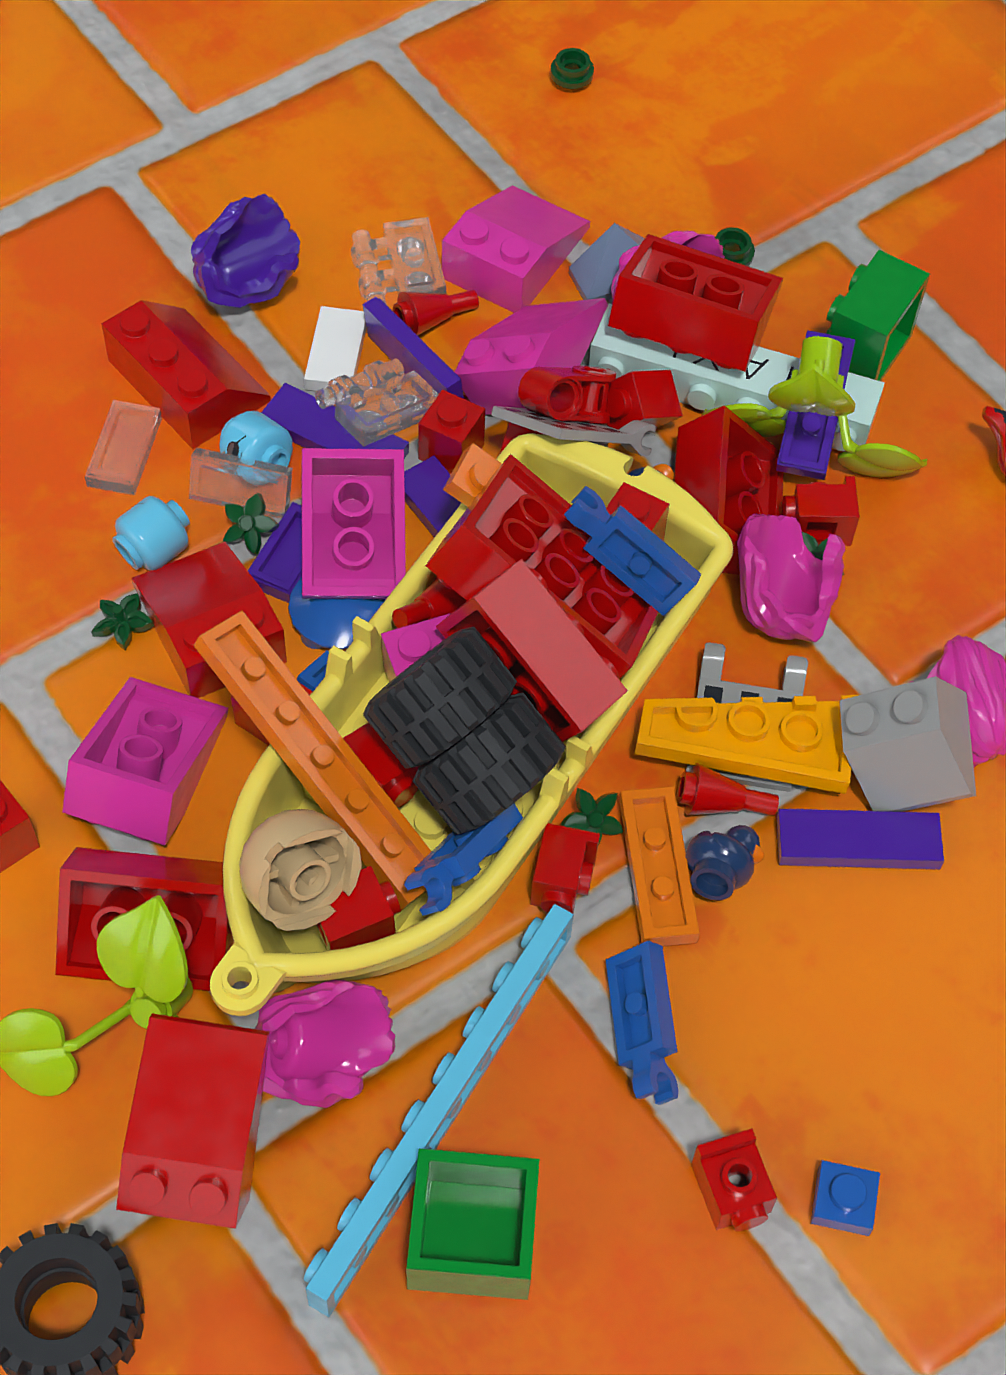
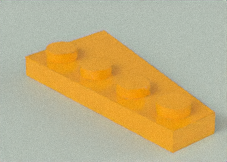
M841 695L840 700L859 695ZM794 696L792 702H763V697H741L739 703H716L713 698L645 699L635 749V754L690 765L699 763L707 768L843 794L847 792L852 768L843 751L840 701H816V696Z

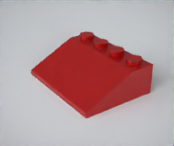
M510 454L442 540L425 566L437 576L438 580L445 587L455 590L465 600H469L502 572L522 559L529 568L534 569L544 578L550 595L564 612L571 614L578 620L583 628L584 637L599 655L607 658L615 666L620 679L632 668L658 611L583 549L590 536L582 529L574 526L565 517L564 513L571 507V504Z

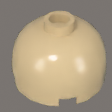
M306 809L284 810L267 818L252 832L244 844L239 861L242 889L247 898L264 919L272 921L277 928L285 931L307 929L329 918L335 912L330 904L339 897L342 891L350 896L356 887L362 867L360 848L347 832L328 816Z

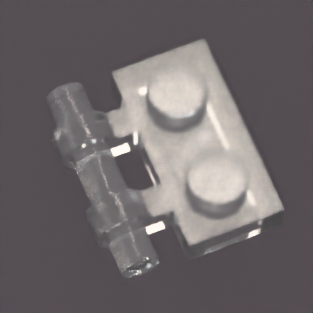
M429 217L383 223L384 237L371 239L367 230H357L352 234L353 246L350 252L354 266L360 270L361 277L358 279V286L361 297L369 301L377 297L386 304L385 294L397 291L398 295L400 292L446 294V283ZM379 261H390L391 269L378 270L377 264Z
M395 358L385 363L377 360L364 366L363 372L351 377L341 375L331 379L327 387L315 392V399L322 409L336 404L335 419L364 447L419 423L439 393L415 370L404 374V367L401 361Z

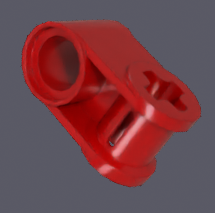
M573 366L572 368L534 367L527 371L520 380L518 397L526 409L556 420L598 424L609 423L610 413L606 411L610 382L616 380V372L592 366Z

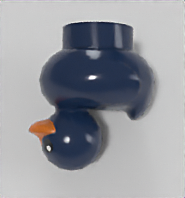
M746 825L734 826L726 834L719 832L711 833L710 831L700 832L692 838L686 850L688 868L692 874L691 885L699 895L711 900L727 899L735 889L747 884L754 873V864L761 862L764 858V851L760 847L759 836L754 829Z

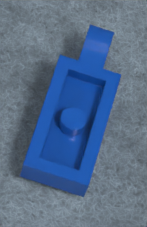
M585 486L571 502L573 504L564 513L565 517L574 526L582 529L590 536L583 549L661 615L664 616L698 583L701 576L698 570L621 505L610 515L606 510L603 500L589 487Z
M515 803L473 831L455 835L452 831L414 868L416 872L411 873L407 877L404 885L407 890L421 886L426 888L428 900L419 910L422 916L445 910L451 903V886H457L472 879L481 870L478 863L484 857L502 849L508 841L507 834L523 819Z
M646 941L606 959V968L619 1065L633 1070L632 1085L637 1099H643L654 1094L655 1104L662 1105L678 1098L677 1080L664 1057L678 1051L663 946Z

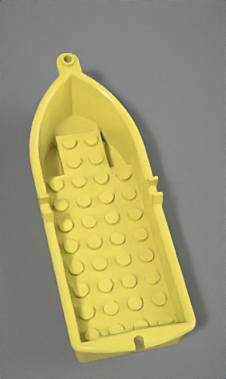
M528 433L520 435L508 443L496 460L503 463L512 454L571 505L576 495L587 486L600 496L605 507H607L623 482L669 503L664 542L701 573L698 583L664 616L658 612L632 668L619 679L628 691L584 731L563 741L566 747L555 767L515 802L523 819L507 834L508 841L502 849L484 857L478 863L481 868L480 872L472 879L463 884L451 886L452 899L450 905L445 910L422 916L419 910L428 900V893L426 892L400 913L395 914L396 934L353 947L327 951L316 925L302 930L285 931L279 929L272 921L264 919L247 898L242 889L239 861L243 846L252 832L267 818L284 810L306 809L326 816L270 744L254 766L238 797L225 843L223 892L234 944L216 966L210 979L213 1001L222 1011L235 1016H246L255 1013L267 1003L273 993L282 991L297 982L323 983L330 980H358L384 975L409 967L453 947L468 936L483 921L543 836L545 826L548 823H552L696 615L710 594L712 586L729 563L733 554V544L730 536L695 498L670 478L649 465L644 468V472L639 476L628 475L627 472L632 465L633 457L589 441L562 440L549 435ZM463 503L460 504L369 622L358 616L352 621L353 642L347 650L343 651L334 645L329 650L325 677L311 693L310 697L342 738L368 723L363 716L368 702L389 683L383 665L381 633L398 629L392 620L393 611L414 602L437 579V576L425 565L468 508ZM419 789L410 801L398 808L431 851L452 832L451 828ZM361 860V864H362L361 869H364V868H366V866H365V864H364V863L362 862V860ZM240 981H247L249 983V985L243 989H235L232 987L235 983Z

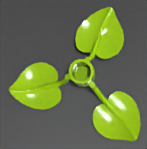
M813 336L803 340L799 369L792 370L791 379L780 382L769 390L768 398L777 407L768 410L762 405L751 403L725 405L763 437L775 436L784 432L786 422L780 418L784 417L787 410L818 413L825 416H838L842 446L846 452L838 454L837 461L848 470L861 475L894 477L905 475L927 466V459L921 460L915 454L898 446L880 443H869L859 446L852 441L847 415L854 412L855 401L843 389L844 376L838 374L842 344L832 338ZM717 408L710 409V410L705 409V410L703 411V415H705V414H707V413H709V412H711V411H713V410H715V409H717Z
M160 895L154 896L140 906L112 919L104 926L97 939L98 959L108 977L119 986L135 988L132 997L124 1006L78 1037L66 1041L60 1020L54 1014L41 1009L28 1008L17 1010L0 1020V1067L19 1086L40 1096L59 1095L67 1091L78 1075L77 1063L70 1053L71 1051L78 1050L130 1014L139 1026L146 1029L152 1013L178 1017L177 1013L191 999L193 987L188 977L186 955L178 929Z

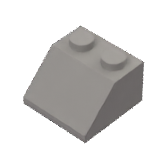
M935 676L840 700L843 751L873 811L903 812L976 796L967 693Z

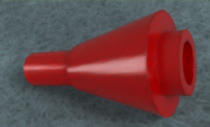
M475 290L453 295L400 292L397 297V303L393 305L392 311L418 336L452 317L455 313L478 308L479 298Z
M437 578L414 602L394 610L392 620L397 628H402L450 614L467 600L455 590L445 587Z
M695 763L691 772L684 771L682 773L677 791L678 803L685 804L686 815L732 813L746 810L774 816L779 805L778 795L746 789V786L699 763Z

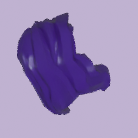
M266 194L258 195L255 198L244 197L230 203L212 225L196 237L191 246L192 261L194 263L193 275L198 286L203 289L208 301L218 305L242 308L249 303L270 300L278 296L286 281L299 267L297 255L301 242L296 232L290 229L288 219L284 218L283 211L272 197H268Z

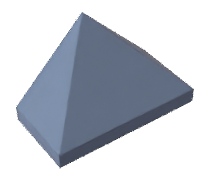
M616 223L605 231L569 267V275L583 300L612 299L611 285L613 277L619 270V258L630 248L639 246L645 238Z

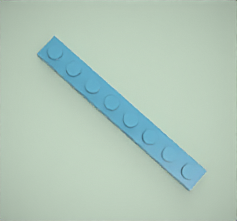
M554 904L544 920L536 917L529 925L521 942V947L525 948L515 964L507 961L498 973L492 987V991L496 994L488 1007L484 1009L478 1006L470 1016L462 1034L463 1037L467 1038L457 1055L449 1052L439 1064L432 1083L437 1086L426 1103L417 1100L409 1110L401 1127V1130L406 1134L395 1151L386 1148L376 1161L370 1174V1180L374 1183L362 1201L355 1197L346 1207L337 1225V1230L342 1232L330 1251L322 1248L311 1261L304 1275V1281L308 1283L306 1294L308 1305L328 1318L336 1308L414 1185L419 1148L437 1149L570 940L573 913Z

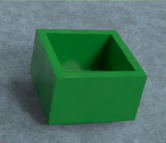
M881 250L877 251L867 266L860 264L857 267L849 283V292L846 296L839 294L835 298L826 318L832 324L825 334L855 339L849 373L882 381L912 337L930 273Z
M419 1148L406 1267L407 1289L528 1300L532 1272L540 1159Z

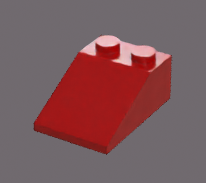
M226 542L168 563L157 570H150L131 578L132 584L139 594L149 618L153 621L154 628L188 695L201 698L226 687L194 647V644L200 635L240 611L246 614L283 663L287 662L284 629L262 588Z
M154 1013L150 1015L122 1152L116 1210L236 1229L250 1200L270 1031Z

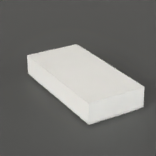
M321 306L304 377L305 390L352 396L367 328L364 311Z

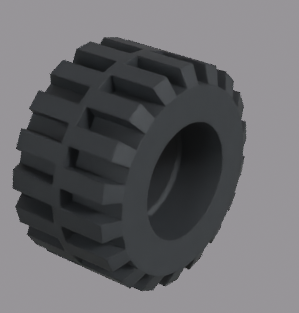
M475 627L465 628L455 632L436 645L382 688L368 702L363 716L404 768H413L434 759L482 723L507 700L517 680Z
M517 693L510 695L498 709L466 736L434 759L421 765L413 778V782L455 835L481 827L520 799L555 767L566 746L525 694Z
M57 1223L44 1225L45 1236L36 1239L31 1230L20 1235L18 1238L23 1246L15 1252L6 1246L0 1252V1262L2 1264L0 1268V1365L6 1374L118 1375L114 1366L119 1360L126 1364L129 1363L135 1353L131 1343L133 1339L141 1340L144 1328L140 1318V1314L145 1313L144 1300L126 1255L118 1245L115 1247L111 1246L108 1236L98 1230L92 1236H89L85 1226L71 1223L68 1233H62ZM78 1282L96 1290L98 1298L95 1311L88 1323L77 1333L59 1340L41 1339L30 1333L29 1318L33 1306L41 1295L50 1288L62 1283Z

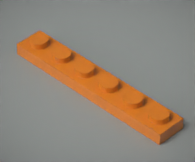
M240 611L200 635L194 647L326 816L337 822L360 848L362 862L366 867L372 866L379 883L387 880L391 883L401 911L425 894L427 890L424 886L407 890L404 884L407 877L411 873L416 872L414 868L432 851L386 792L379 786L371 773L246 614Z

